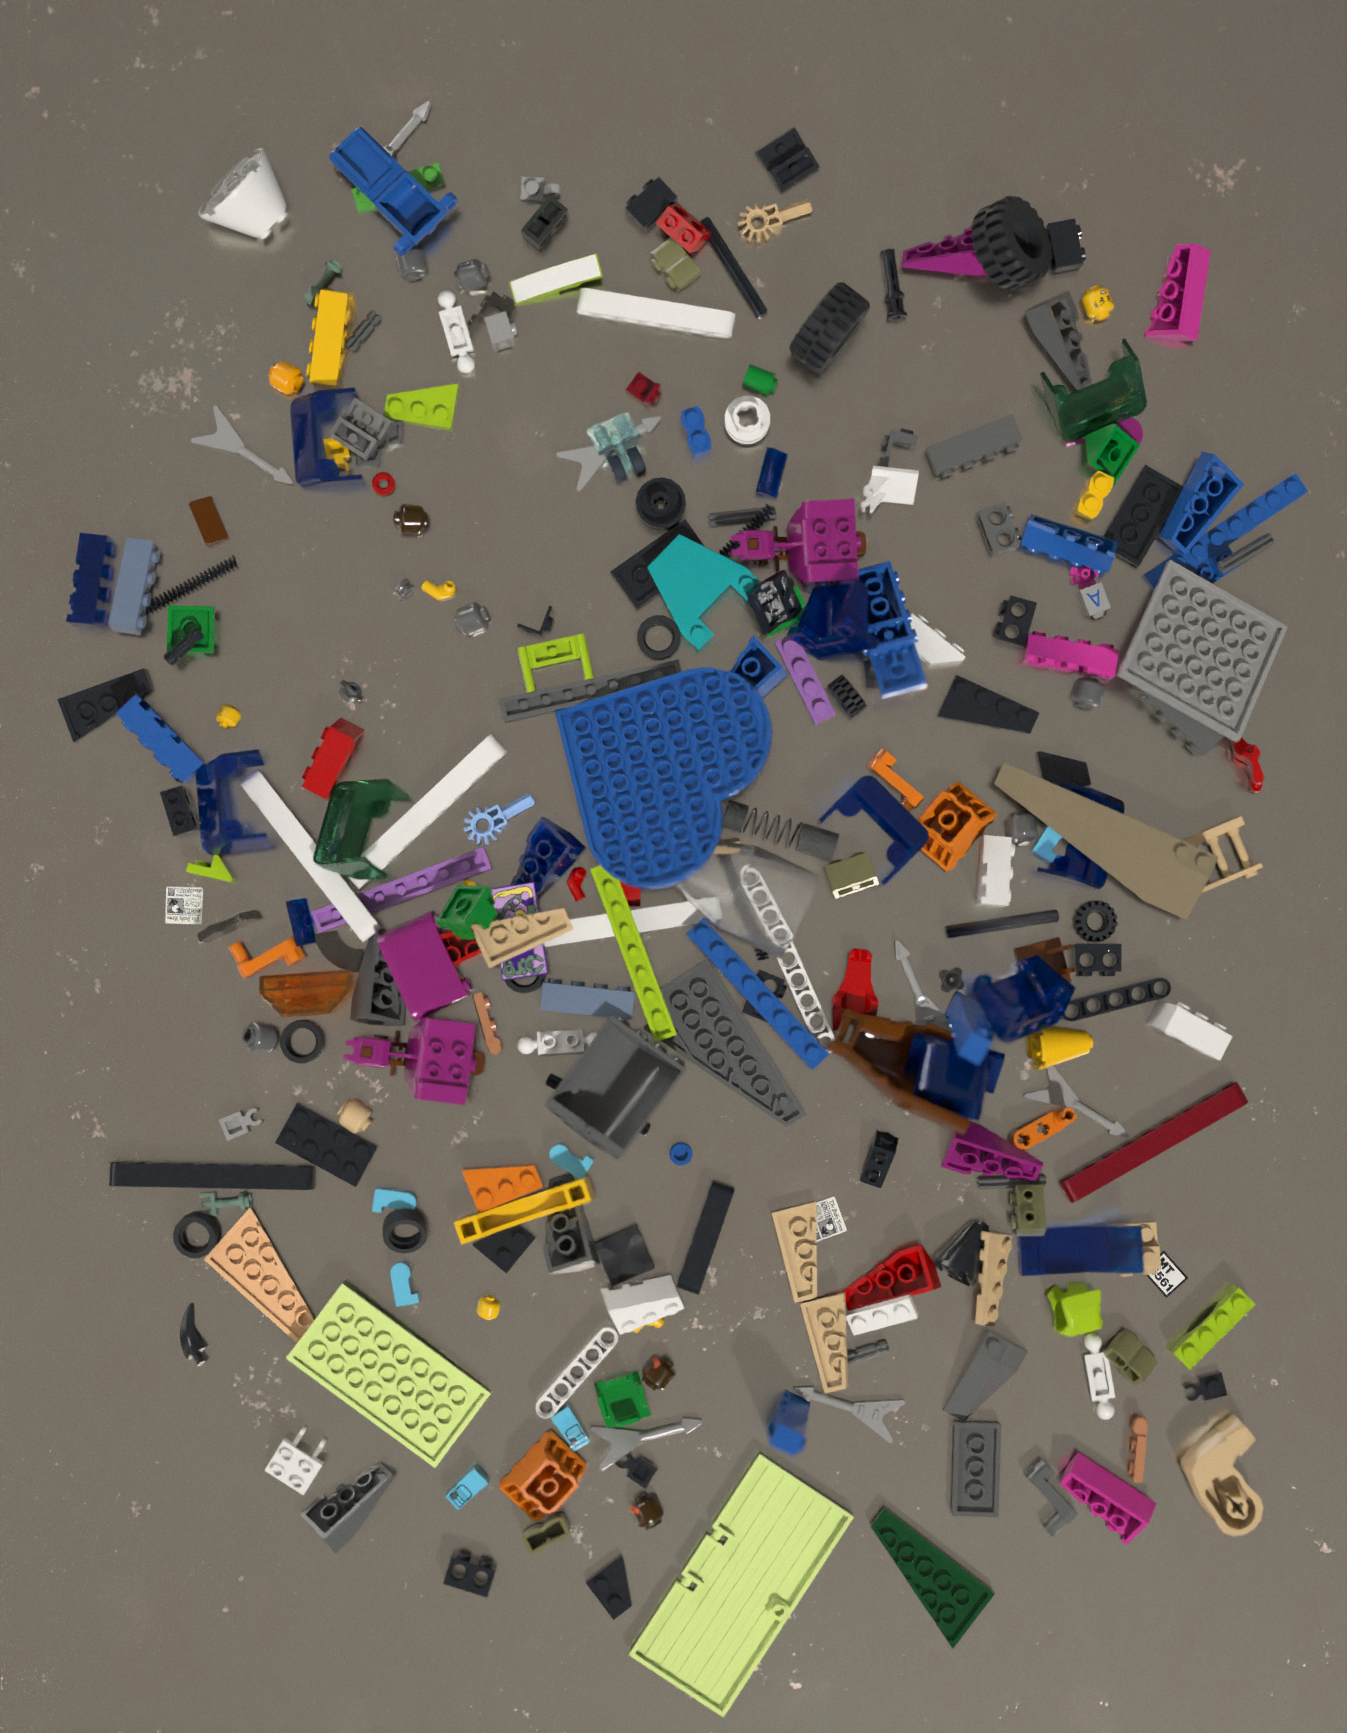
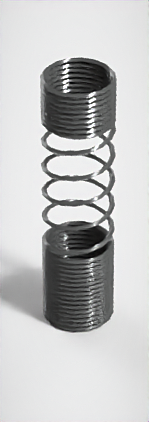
M732 800L729 801L722 828L724 827L743 834L755 812L752 836L755 837L767 814L764 841L768 839L778 818L775 844H778L790 821L787 848L790 847L801 825L800 838L796 850L819 858L821 857L825 860H832L838 843L839 833L837 834V832L824 830V828L806 823L803 826V822H800L789 842L792 819L789 818L778 838L780 815H777L766 836L769 819L768 811L764 813L755 831L758 810L757 807L754 808L743 829L749 805L747 806V804Z

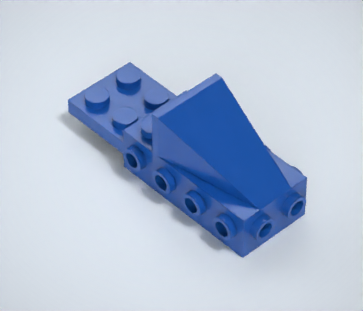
M890 561L858 569L859 580H846L847 583L843 584L846 598H851L852 603H849L852 617L856 616L858 621L855 623L857 635L863 638V642H861L862 652L865 657H869V661L872 664L882 699L926 688L927 682L915 646L918 638L915 629L911 630L910 623H912L909 609L905 610L904 607L906 603L903 590L899 591L898 588L900 580L897 570L893 571Z

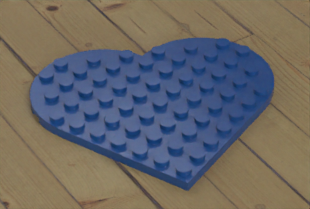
M713 667L685 670L555 711L589 848L597 862L612 877L637 888L658 889L673 886L688 879L705 865L714 853L721 836L723 826L721 801L739 793L757 777L768 758L772 744L771 717L758 691L739 675Z

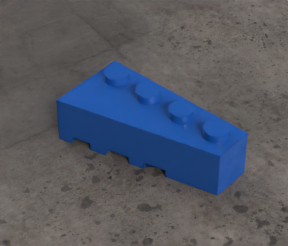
M957 991L944 1015L945 1018L949 1019L947 1021L948 1026L953 1028L951 1035L955 1038L954 1044L958 1055L980 1065L993 1041L998 1012L991 1005L981 1004Z
M785 1389L766 1431L770 1446L794 1457L797 1452L801 1453L807 1441L805 1439V1431L811 1401L808 1402L801 1396Z

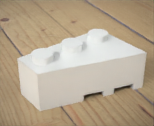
M982 836L977 905L1009 906L1011 901L1010 879L1013 877L1011 856H1014L1015 843H1012V837Z
M1160 999L1157 1000L1146 1024L1164 1031L1165 1034L1175 1037L1184 1042V1044L1211 1058L1221 1060L1233 1037L1225 1032L1226 1027L1216 1022L1211 1025L1207 1022L1209 1018L1198 1012L1195 1015L1189 1012L1190 1008L1180 1002L1174 1005Z
M671 1275L643 1280V1285L630 1287L628 1283L621 1286L622 1289L609 1291L608 1288L601 1289L608 1312L620 1335L684 1309Z

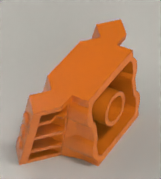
M958 781L951 785L946 792L943 790L918 819L919 824L913 830L909 840L948 872L956 867L958 860L964 857L972 844L983 835L986 826L993 823L997 813Z
M548 1431L543 1433L540 1441L533 1444L527 1454L512 1466L510 1474L502 1477L498 1488L535 1522L543 1519L548 1513L552 1516L579 1487L577 1482L584 1475L587 1464L556 1434Z

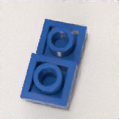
M1227 546L1192 569L1191 572L1213 584L1241 564L1225 573L1219 571L1217 563L1233 554L1230 547Z

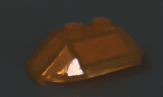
M352 970L260 976L259 996L282 1017L330 1014L352 990L353 972Z

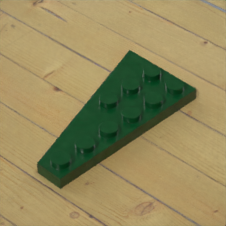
M884 1507L870 1526L953 1649L995 1593Z

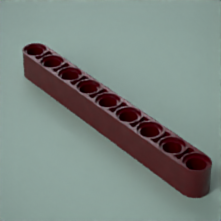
M1234 1082L1070 1175L1059 1184L1070 1203H1074L1238 1110L1249 1101L1238 1082Z

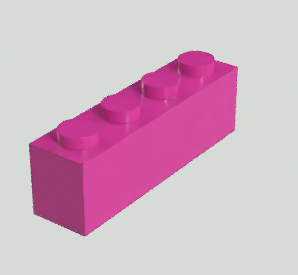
M1195 243L1177 244L1175 246L1166 272L1168 278L1164 286H1161L1159 292L1161 298L1158 307L1153 309L1151 315L1153 321L1151 327L1146 329L1145 336L1173 341H1198L1211 250Z
M1038 631L1028 634L1021 663L1108 679L1115 677L1119 650L1114 649L1112 644L1100 643V646L1091 645V641L1084 639L1072 642L1068 641L1069 637L1061 635L1049 638L1046 637V633Z
M1080 1453L1068 1463L1060 1481V1484L1080 1503H1086L1090 1507V1512L1095 1517L1100 1516L1107 1522L1106 1527L1111 1532L1116 1531L1122 1536L1121 1541L1125 1545L1149 1524L1157 1504Z

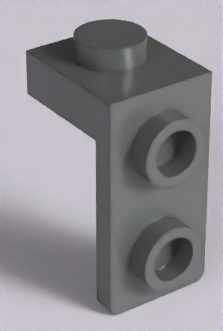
M900 429V431L891 430L889 436H884L882 448L886 449L884 458L880 457L878 466L888 467L893 443L915 448L918 435H914V431L908 429Z

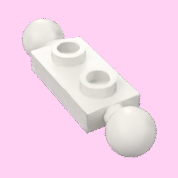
M445 289L438 294V303L445 308V310L439 311L450 353L452 357L459 355L457 360L459 371L470 373L475 367V361L468 355V352H472L474 349L461 305L453 306L456 296L453 291Z
M583 1029L537 1032V1040L530 1036H523L518 1040L517 1048L523 1054H530L534 1049H538V1057L583 1054L584 1046H589L598 1032H591L587 1037L583 1036Z
M1092 1332L1084 1338V1345L1090 1350V1354L1083 1355L1092 1401L1099 1400V1404L1096 1407L1098 1417L1108 1420L1113 1417L1115 1412L1112 1403L1108 1402V1399L1115 1398L1110 1364L1103 1353L1104 1351L1100 1352L1099 1350L1103 1343L1101 1336Z

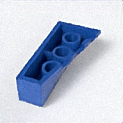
M1031 514L1021 545L1025 546V549L1030 552L1037 553L1041 551L1047 553V556L1052 559L1059 560L1063 558L1069 560V563L1074 566L1080 567L1085 565L1091 567V570L1096 573H1109L1119 541Z

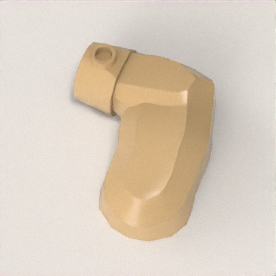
M1234 1414L1200 1437L1187 1450L1180 1461V1466L1194 1496L1213 1518L1221 1531L1231 1536H1239L1255 1529L1261 1521L1264 1507L1261 1498L1246 1484L1242 1474L1234 1465L1237 1457L1241 1458L1256 1441L1247 1427Z

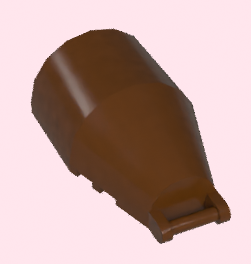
M845 1009L841 1015L842 1021L837 1033L828 1045L829 1050L843 1056L846 1061L898 1107L964 1135L970 1124L968 1119L998 1052L988 1049L980 1065H977L958 1055L954 1044L955 1038L951 1035V1032L936 1025L912 1024V1021H905L904 1023L891 1021V1018L863 1015L853 1010ZM851 1024L857 1028L850 1044H847L843 1040Z

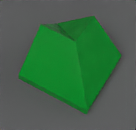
M1108 425L1085 436L1087 463L1085 465L1095 472L1101 471L1113 477L1114 484H1116L1140 445L1117 425Z

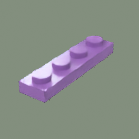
M794 632L774 642L814 724L816 725L836 715L796 633Z

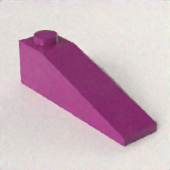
M971 227L964 229V234L953 238L951 234L944 236V240L936 244L927 242L903 250V268L972 276L988 275L983 271V266L978 262L977 253L973 249L974 241L971 239L973 229Z
M970 1122L964 1135L952 1131L941 1167L962 1174H971V1171L985 1172V1176H993V1173L1005 1174L1008 1178L1036 1181L1043 1167V1162L985 1127Z

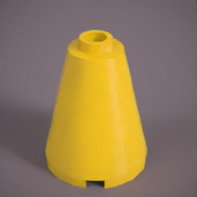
M1032 1024L1029 1025V1028L1032 1029L1031 1033L1026 1035L1028 1058H1033L1035 1064L1031 1066L1035 1070H1042L1085 1055L1093 1047V1038L1086 1030Z

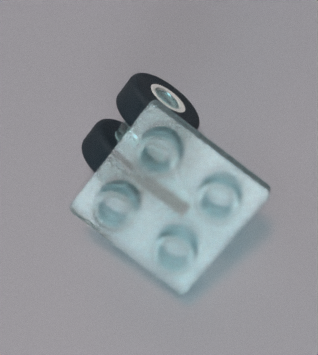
M628 412L616 415L613 419L595 424L592 428L587 429V433L598 455L618 449L621 460L617 454L607 458L617 483L627 480L626 472L634 470L637 475L646 471V466L638 448L634 446L627 449V456L623 448L624 445L641 438Z

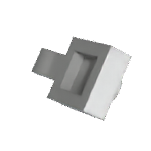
M522 177L521 202L543 203L544 196L560 197V184L545 185V178Z

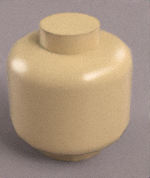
M357 1099L347 1100L337 1113L339 1124L352 1133H358L360 1129L365 1131L372 1122L369 1118L371 1109Z

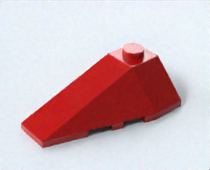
M923 1245L897 1252L869 1274L845 1289L843 1293L845 1292L847 1309L851 1311L909 1294L915 1296L941 1288V1283L932 1259Z

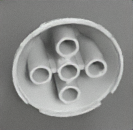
M258 148L254 151L256 153L255 156L250 158L247 155L223 177L210 193L213 198L208 204L203 202L198 215L204 220L255 238L260 237L264 239L271 232L270 227L275 222L280 223L288 213L285 211L287 204L268 155L263 148Z

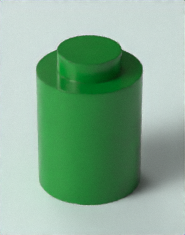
M750 364L742 386L768 395L769 391H775L778 379L775 378L776 373Z

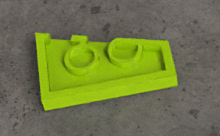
M459 383L388 394L384 416L390 420L452 430Z

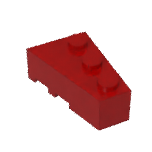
M342 717L330 727L326 726L320 737L323 739L320 747L317 746L311 756L314 761L311 767L307 766L302 775V778L305 779L302 787L327 799L333 793L345 770L344 767L349 756L355 750L354 745L358 737L363 735L365 729Z

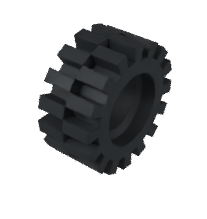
M841 674L827 685L835 700L838 701L839 705L851 718H854L867 707L861 695L858 694V691L844 675Z
M1097 900L1086 902L1078 908L1074 924L1076 925V931L1079 932L1082 938H1085L1087 941L1100 942L1114 934L1118 924L1116 922L1117 914L1115 915V910L1109 906L1110 904ZM1093 912H1098L1104 917V926L1099 930H1093L1087 924V918Z

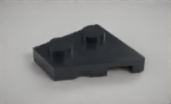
M1042 751L1036 752L1043 780L1067 790L1091 785L1086 762Z
M521 1224L475 1241L472 1246L507 1273L534 1241L536 1236Z
M620 1555L586 1581L587 1586L613 1620L632 1607L624 1558Z

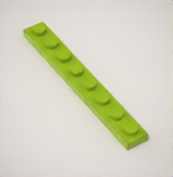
M601 865L591 868V873L655 1043L677 1035L620 881L612 877Z

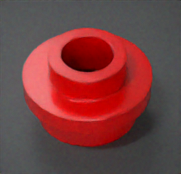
M380 472L374 476L372 487L377 494L388 495L394 490L395 480L389 473ZM386 480L388 482L387 487L381 488L380 482Z

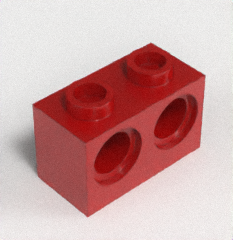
M679 203L668 205L655 223L689 253L700 250L712 233Z

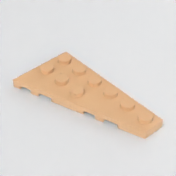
M250 1207L204 1260L297 1343L315 1318L252 1207Z

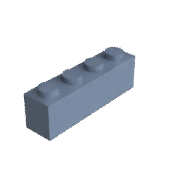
M126 537L108 624L114 632L141 635L142 628L146 626V606L150 605V587L154 584L156 578L154 567L155 563H158L160 559V550L154 541Z
M548 978V983L543 982L540 1010L609 1018L612 1015L614 1018L619 1016L623 1019L632 1020L635 992H630L631 987L617 986V990L607 989L608 985L594 983V988L584 987L585 982L571 981V985H564L562 980Z

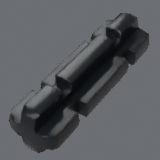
M193 628L189 632L190 635L188 637L185 635L172 647V651L169 650L164 654L163 657L169 665L173 666L179 661L177 658H182L195 646V642L199 643L204 638V635L198 628Z

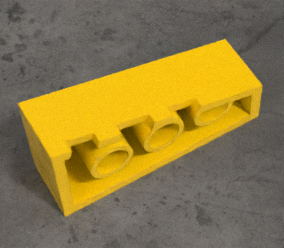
M325 288L320 290V294H316L315 307H318L317 317L314 316L312 321V330H315L314 340L311 339L309 353H312V362H308L306 376H310L309 382L332 386L340 385L344 353L341 352V349L345 347V341L347 340V330H344V325L348 324L351 314L350 307H347L348 300H353L354 292Z

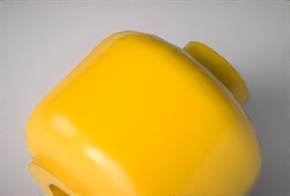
M232 705L221 706L216 714V721L219 722V726L223 729L228 727L235 728L241 718L239 710Z
M493 1295L481 1297L478 1300L476 1312L483 1319H495L498 1317L501 1303Z

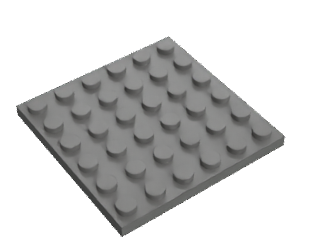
M1169 560L1163 569L1117 676L1234 742H1238L1242 737L1288 626Z

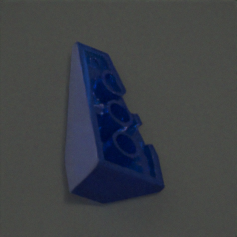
M541 817L528 834L525 852L519 859L520 866L510 884L511 886L535 882L538 900L571 867L585 849V846L569 831L545 817Z

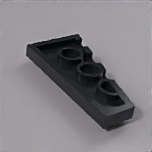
M955 675L937 717L1030 734L1040 712Z

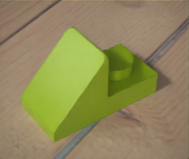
M217 850L214 852L211 868L208 867L209 863L195 860L194 864L188 863L186 872L232 883L235 881V877Z

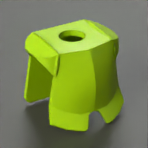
M1069 1282L1066 1292H1062L1058 1286L1053 1287L1049 1291L1047 1296L1053 1308L1055 1316L1054 1329L1057 1333L1072 1337L1102 1328L1100 1290L1088 1291L1087 1284Z

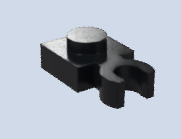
M1221 1372L1198 1377L1199 1384L1195 1385L1188 1382L1183 1385L1185 1389H1194V1394L1186 1397L1188 1401H1195L1200 1395L1203 1396L1205 1401L1227 1395Z
M630 1452L625 1455L627 1457L625 1464H622L620 1461L615 1462L617 1467L629 1469L626 1476L644 1489H647L659 1470L641 1456H638L636 1461L633 1460Z

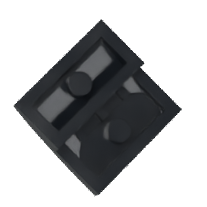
M795 127L755 151L780 191L785 190L820 167Z
M781 570L768 577L746 593L763 634H770L782 622L791 621L802 610L786 570Z

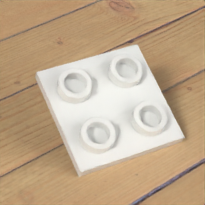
M873 466L869 484L863 490V494L867 498L861 503L862 512H865V507H869L870 513H872L881 501L913 505L919 471Z
M303 1426L293 1443L284 1438L264 1470L302 1495L305 1494L324 1463L316 1457L327 1442L323 1438L312 1456L297 1448V1444L308 1429Z

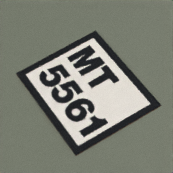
M1163 1251L1160 1254L1161 1269H1156V1274L1146 1276L1167 1298L1188 1277L1168 1254Z

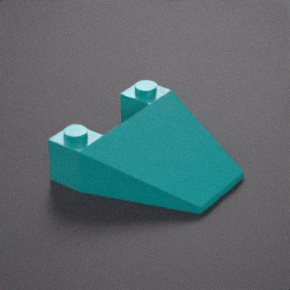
M680 534L647 567L681 634L697 650L714 635V632L699 616L729 585L748 600L746 593L761 583L745 565Z

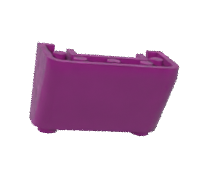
M433 910L385 930L377 937L380 950L414 1021L425 1018L471 994L470 990H472L469 979L458 975L440 935L441 927L435 922L439 915H435Z

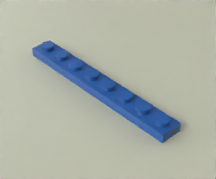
M1295 472L1203 534L1186 555L1176 552L1145 573L1143 577L1154 591L1169 560L1191 571L1303 496L1308 490Z
M704 918L687 933L690 939L812 1070L829 1055Z

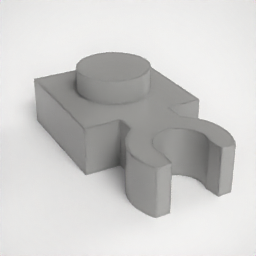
M258 1108L250 1109L246 1116H243L240 1110L219 1119L227 1141L250 1132L247 1125L257 1126L263 1122L262 1119L254 1121L251 1117L252 1113L258 1111Z

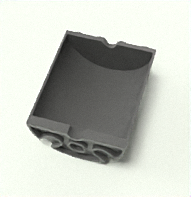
M611 1015L545 1103V1106L555 1116L563 1119L565 1125L604 1153H609L615 1159L620 1160L686 1070L684 1067L686 1064L676 1056L673 1059L666 1054L667 1050L658 1043H655L654 1046L649 1044L648 1037L639 1030H636V1032L628 1027L630 1024L623 1018L618 1016L616 1019Z

